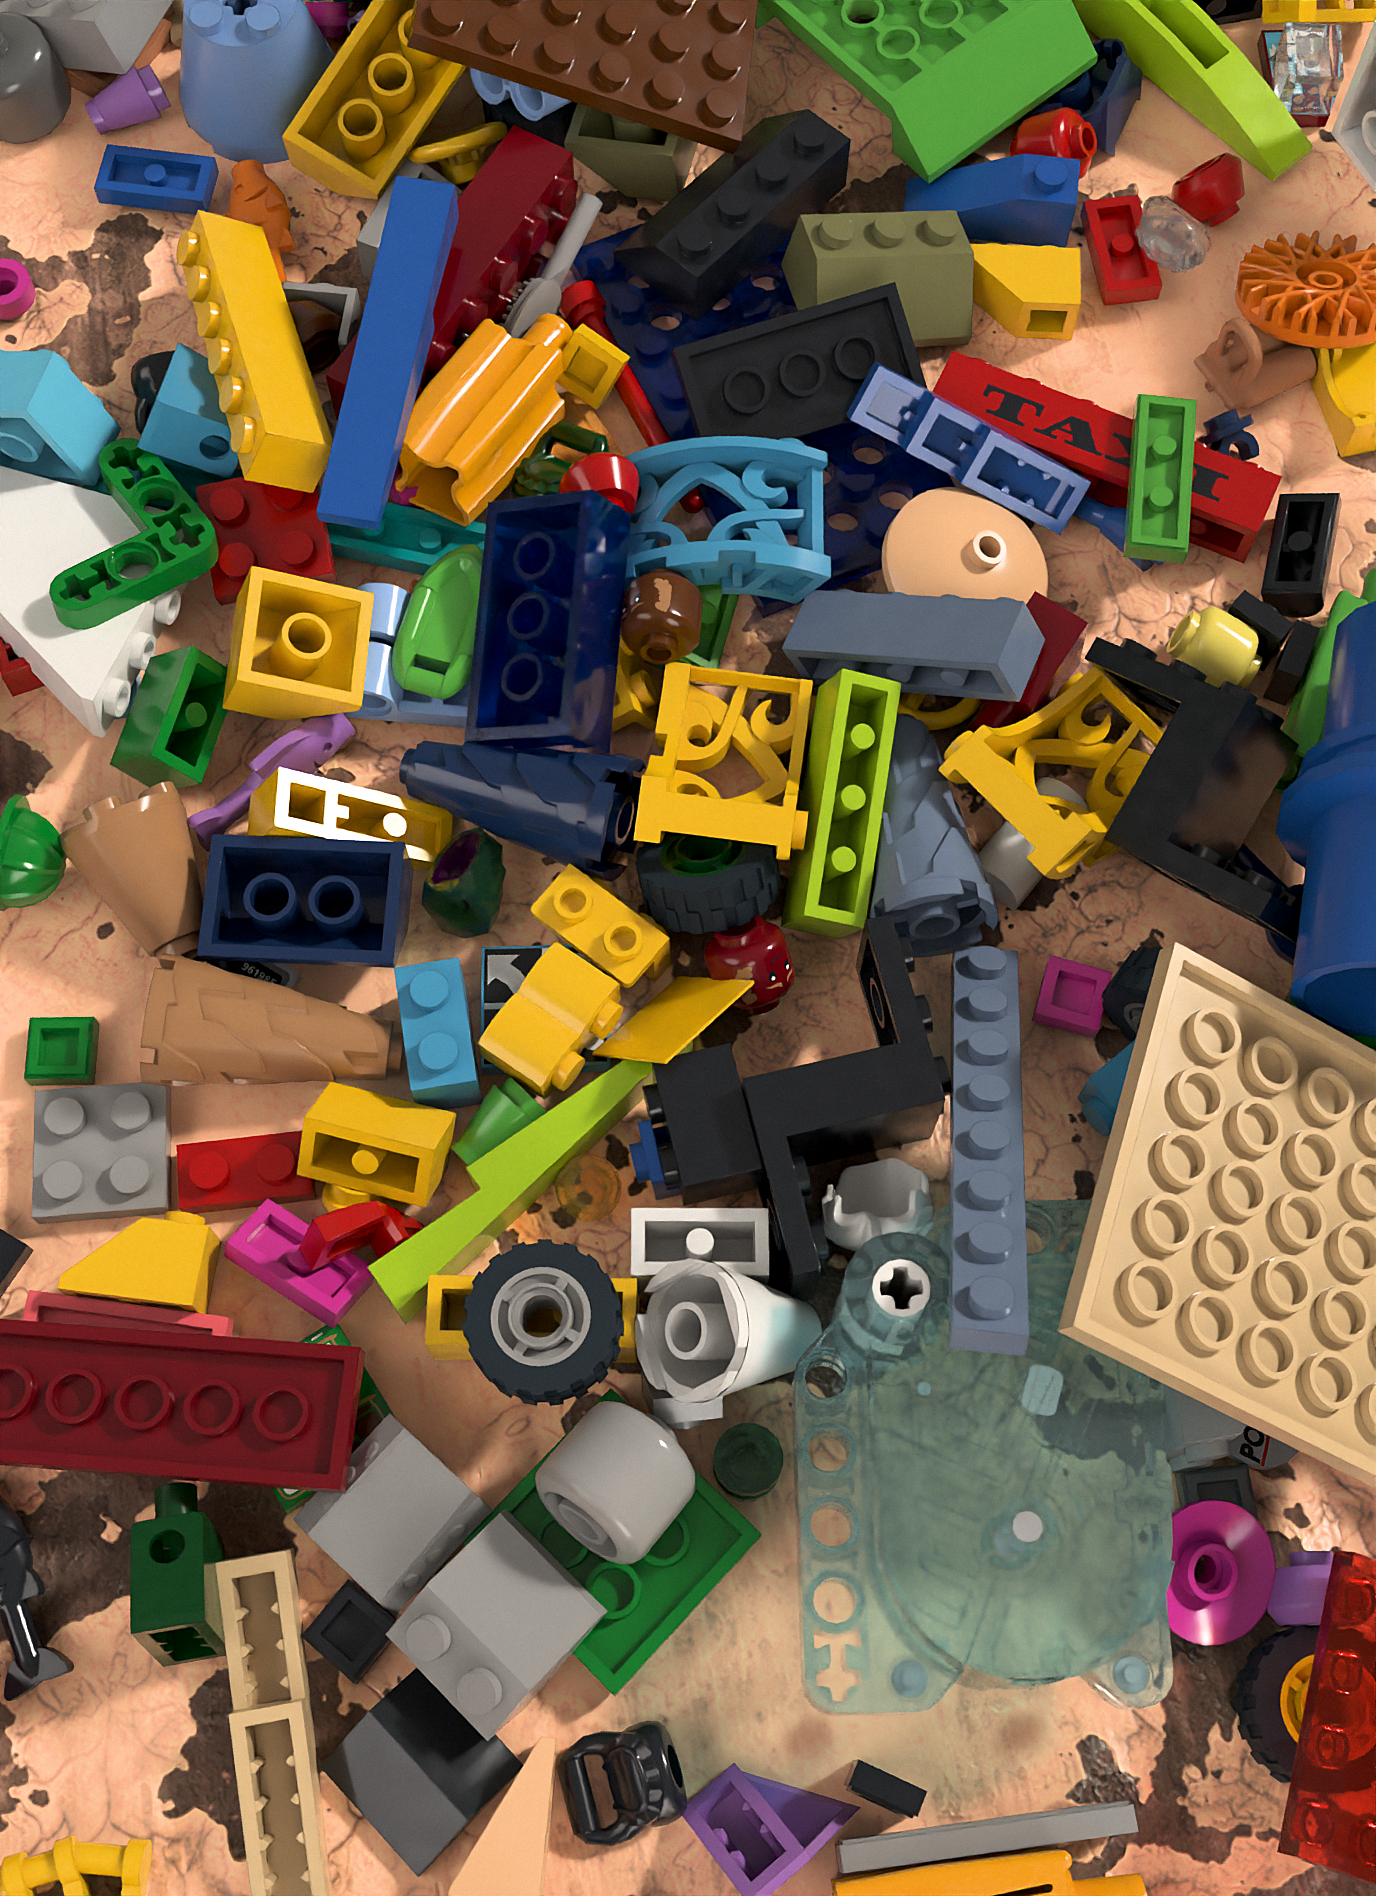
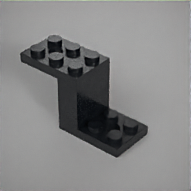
M1096 637L1084 659L1141 702L1173 716L1103 839L1158 874L1296 944L1302 900L1283 891L1284 887L1256 871L1248 868L1245 872L1231 865L1299 746L1298 743L1280 729L1285 720L1274 712L1257 705L1258 698L1236 684L1223 680L1220 687L1217 688L1205 682L1207 676L1187 663L1173 659L1170 665L1167 666L1155 661L1158 655L1136 641L1124 638L1121 645L1118 646Z
M891 914L865 920L855 966L878 1048L743 1078L742 1090L763 1165L761 1188H758L762 1208H768L769 1235L784 1293L801 1301L814 1298L819 1277L825 1276L824 1262L829 1261V1250L821 1221L809 1222L807 1216L808 1204L806 1196L812 1195L807 1167L931 1138L939 1116L944 1114L945 1096L951 1093V1080L946 1062L942 1056L933 1057L926 1035L933 1032V1021L928 1001L924 994L915 996L909 973L915 972V961L911 943L906 934L897 936Z

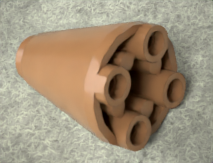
M167 781L154 785L140 793L138 799L122 804L119 796H111L86 807L83 810V814L87 822L73 826L59 836L62 842L61 846L67 858L150 957L159 958L162 954L180 955L189 959L198 957L197 950L203 897L190 828L187 822L186 808L173 782Z

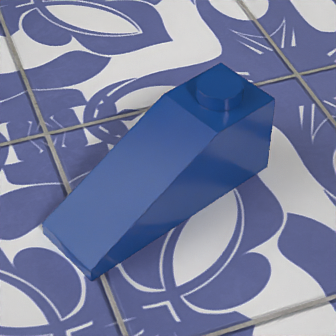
M1024 153L948 170L929 184L921 177L908 179L903 212L956 210L968 239L1040 247L1052 245L1066 248L1077 205L1080 160Z

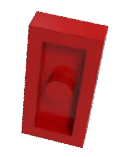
M1129 195L1084 201L1080 218L1103 306L1157 300L1163 284L1139 196Z
M302 1131L176 1145L180 1211L199 1214L259 1207L267 1198L276 1204L316 1200L315 1179L297 1175Z

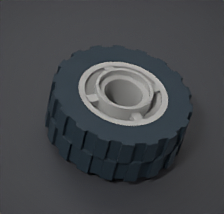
M538 1239V1243L528 1245L522 1242L513 1245L512 1250L503 1255L498 1253L490 1259V1265L483 1273L479 1271L472 1281L473 1290L470 1296L466 1295L463 1307L466 1312V1322H462L464 1337L469 1343L470 1348L468 1350L479 1369L501 1393L510 1398L516 1396L524 1404L537 1406V1402H548L550 1406L564 1404L563 1400L574 1396L578 1399L589 1393L587 1389L596 1382L600 1384L609 1374L607 1369L612 1361H617L621 1351L619 1346L620 1336H624L622 1307L608 1273L602 1271L599 1262L589 1253L585 1256L579 1252L577 1246L564 1242V1245L554 1244L551 1239ZM552 1308L562 1313L561 1324L553 1334L539 1338L527 1333V1323L530 1317L538 1310Z

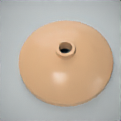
M942 487L921 493L902 507L886 531L881 558L888 592L936 597L951 594L961 598L993 600L999 597H1007L1017 601H1024L1025 604H1027L1035 591L1046 598L1049 597L1050 583L1047 563L1032 531L1014 511L972 489Z

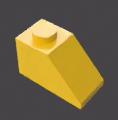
M167 1211L164 1220L142 1217L62 1273L57 1289L63 1294L207 1314L222 1241L210 1226L205 1225V1218L199 1215L181 1211Z

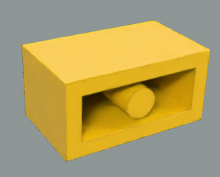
M330 1081L304 1116L297 1175L425 1208L448 1169L456 1113Z

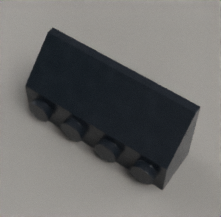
M809 109L763 118L742 137V142L734 154L727 152L722 154L613 251V259L695 321H698L793 234L800 215L816 214L846 186L851 139Z

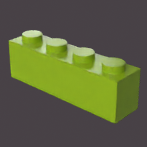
M842 668L818 687L799 811L809 812L804 850L793 849L781 927L835 939H842L864 928L901 682Z

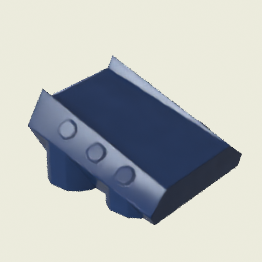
M1100 39L1092 43L1098 55L1097 63L1013 124L1020 126L1024 120L1032 116L1068 107L1077 111L1085 122L1091 124L1097 138V150L1115 156L1117 141L1136 100L1140 101L1142 71L1127 57L1123 42L1119 39Z

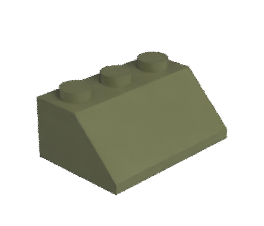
M577 103L564 145L565 149L573 152L574 158L626 197L669 202L685 187L698 143Z
M956 210L804 214L799 216L781 263L798 311L895 282L915 347L968 345L972 338L974 252Z

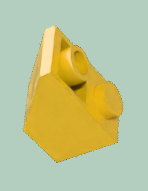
M998 243L970 244L974 252L973 301L1015 338L1072 340L1081 307L1080 248H1061L1052 245L1041 247L1016 246Z

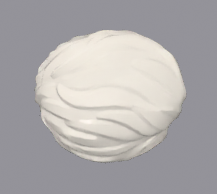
M895 1158L846 1168L840 1176L836 1189L834 1190L832 1184L828 1185L826 1194L822 1198L820 1221L825 1236L838 1246L866 1254L867 1256L877 1257L892 1255L904 1247L913 1246L924 1241L932 1232L936 1212L927 1174L917 1167Z

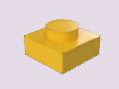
M582 323L575 329L562 352L563 372L555 382L597 410L606 400L630 356Z

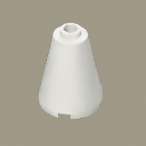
M690 1258L667 1264L650 1280L644 1291L652 1292L646 1314L637 1313L634 1328L637 1357L647 1380L657 1390H666L675 1397L672 1400L681 1403L708 1402L803 1368L810 1364L817 1356L822 1341L820 1319L816 1311L808 1303L714 1262Z

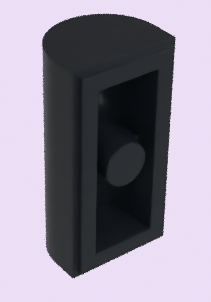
M1340 493L1279 494L1261 596L1263 602L1275 607L1282 616L1292 618L1310 617L1319 613L1324 607L1342 507Z

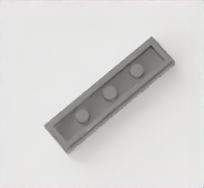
M1111 1801L840 1839L838 1844H835L838 1872L845 1874L1139 1831L1134 1804H1129V1801Z

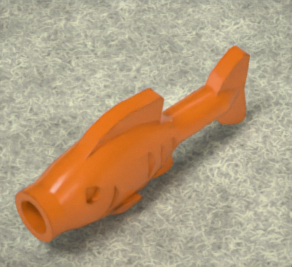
M257 160L240 161L231 170L233 185L230 193L229 208L225 217L263 227L281 284L285 281L292 282L287 281L281 258L282 253L295 251L297 247L293 236L289 232L291 226L290 219L293 214L288 209L285 195L276 183L266 175L261 162Z

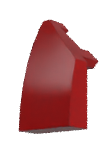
M380 1201L358 1203L312 1219L299 1250L312 1271L369 1244L377 1258L380 1259L425 1228V1226L411 1216Z

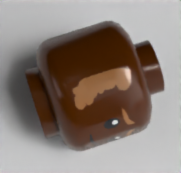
M654 569L633 580L624 593L621 638L627 648L647 662L658 665L671 663L692 653L700 641L703 598L699 589L683 574L672 569Z

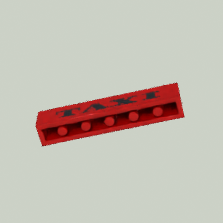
M952 351L932 392L1088 479L1091 484L1085 495L1109 507L1127 508L1133 419L1104 409L1091 400L1078 399L1049 388L1036 379L1023 378L999 369L983 359L971 358ZM1194 441L1189 542L1245 563L1282 476L1269 472L1256 463L1240 461L1214 451L1201 442Z

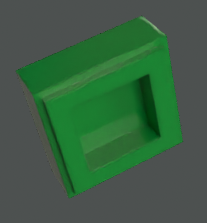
M94 1016L30 1017L24 1080L30 1086L95 1085L100 1025Z

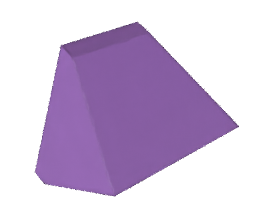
M734 1762L687 1803L686 1811L682 1816L742 1896H770L810 1861L861 1807L743 1772Z

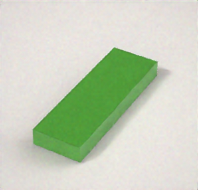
M1137 394L1133 408L1123 557L1180 564L1185 562L1189 546L1197 400Z

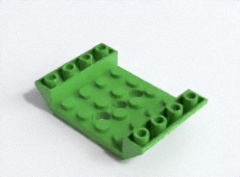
M758 0L755 29H759L776 17L892 120L893 152L928 184L1097 63L1098 57L1072 0ZM855 17L862 19L875 18L873 21L865 24L851 21Z

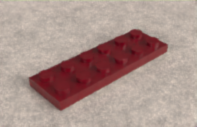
M0 1319V1465L346 1494L365 1351L361 1347Z

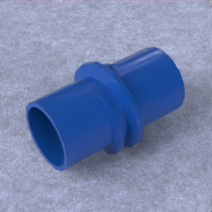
M1376 601L1356 608L1337 625L1332 651L1322 739L1307 751L1298 771L1297 780L1282 793L1276 835L1291 859L1305 868L1290 999L1301 1011L1340 1032L1376 1038Z

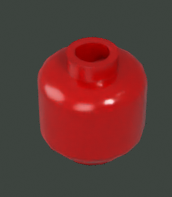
M1062 107L1024 120L1011 142L1010 157L1025 153L1079 159V179L1086 175L1091 165L1092 156L1097 149V138L1091 124L1085 122L1077 111L1068 107Z

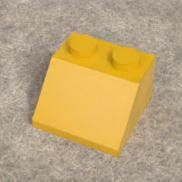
M251 566L237 596L222 708L281 721L359 711L363 700L374 593Z

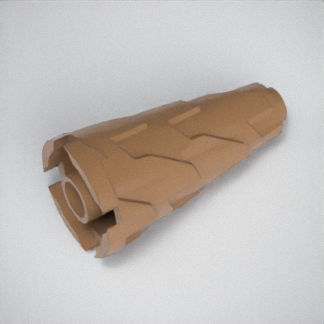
M162 954L158 958L160 966L163 968L155 967L146 1003L141 1038V1048L155 1049L153 1063L140 1062L142 1083L158 1086H194L211 1083L264 1085L307 1081L335 1082V1079L385 1081L387 1070L400 1072L404 1039L403 1033L393 1032L394 1021L347 1010V1006L303 995L293 989L269 981L227 972L208 963L192 960L184 956Z

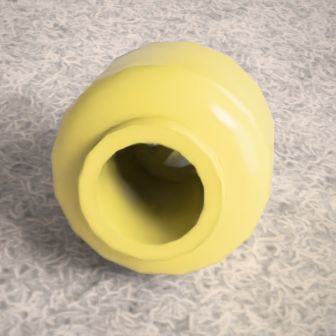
M1215 606L1206 607L1198 613L1192 610L1189 611L1176 626L1166 648V652L1172 655L1171 662L1173 659H1177L1198 669L1207 676L1205 682L1217 688L1220 687L1223 680L1242 688L1247 687L1258 673L1262 664V657L1256 654L1259 643L1258 632L1253 627Z

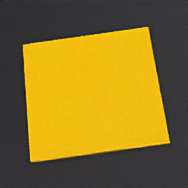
M678 976L593 1051L592 1054L593 1056L667 1064L755 982L753 980L729 979L719 981L712 978Z

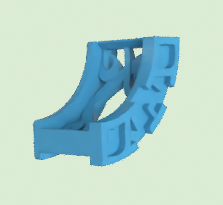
M713 436L668 442L625 456L635 465L640 478L635 511L629 519L634 524L625 527L624 523L613 531L593 530L591 576L580 583L579 604L592 609L602 605L617 617L622 618L624 593L630 583L645 573L660 568L678 571L696 586L721 583L722 594L756 595L797 604L831 578V556L824 555L823 469L828 465L827 453L805 446L802 441L795 438L776 440L747 436ZM701 483L721 492L743 510L731 514L718 522L710 532L707 541L688 542L684 533L677 526L662 521L668 511L685 494ZM766 484H768V485H773V486H777V487H779V488H771V487L767 486ZM786 489L797 491V509H771L786 504L788 501ZM782 529L797 530L798 547L788 545ZM739 533H743L746 539L730 540ZM657 541L668 542L671 545L659 547Z

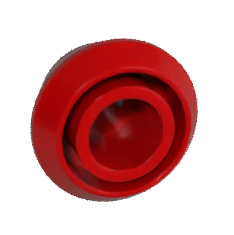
M1226 152L1199 165L1173 184L1171 202L1195 223L1207 220L1209 226L1214 227L1226 221L1240 211L1237 201L1245 195L1241 159Z
M609 452L591 453L578 459L570 466L561 479L559 495L566 509L583 526L595 531H613L621 527L633 515L640 478L637 468L627 458Z

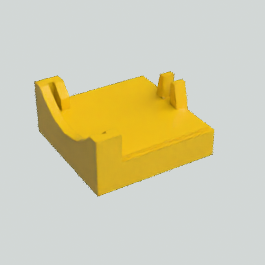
M1376 342L1342 349L1310 347L1316 360L1317 371L1316 375L1309 382L1341 458L1376 450Z

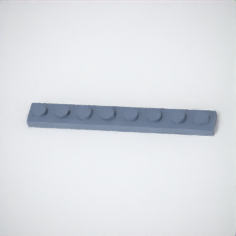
M954 945L951 962L949 1348L1025 1356L1030 1335L1018 951L998 949L992 946Z

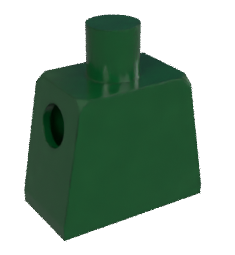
M177 1482L162 1485L154 1490L155 1519L137 1521L130 1529L131 1635L163 1667L226 1656L215 1564L225 1560L222 1536L206 1514L198 1512L197 1486L195 1484Z

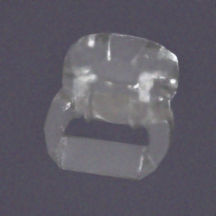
M1151 196L1145 200L1143 215L1134 235L1138 236L1139 247L1146 251L1147 257L1156 261L1160 268L1170 269L1172 273L1183 272L1185 274L1187 271L1201 265L1212 248L1207 227L1167 196Z

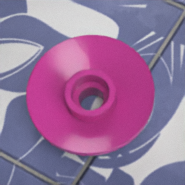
M1217 1499L1193 1501L1178 1508L1168 1516L1158 1528L1151 1541L1145 1566V1582L1149 1600L1162 1623L1173 1633L1185 1640L1211 1646L1237 1640L1248 1633L1260 1621L1267 1610L1276 1575L1274 1550L1260 1522L1242 1507ZM1202 1556L1205 1563L1204 1571L1195 1579V1565Z

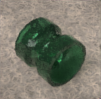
M740 1423L729 1428L719 1438L714 1449L713 1476L718 1488L727 1497L739 1502H755L766 1497L775 1488L783 1467V1450L778 1438L768 1428L756 1423Z

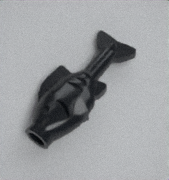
M0 1495V1619L14 1655V1660L8 1668L5 1679L4 1698L6 1701H13L27 1694L43 1681L72 1672L74 1664L67 1656L55 1648L42 1646L27 1605L28 1598L42 1595L45 1592L42 1579L33 1569V1555L30 1548L33 1536L24 1528L22 1520L10 1504Z

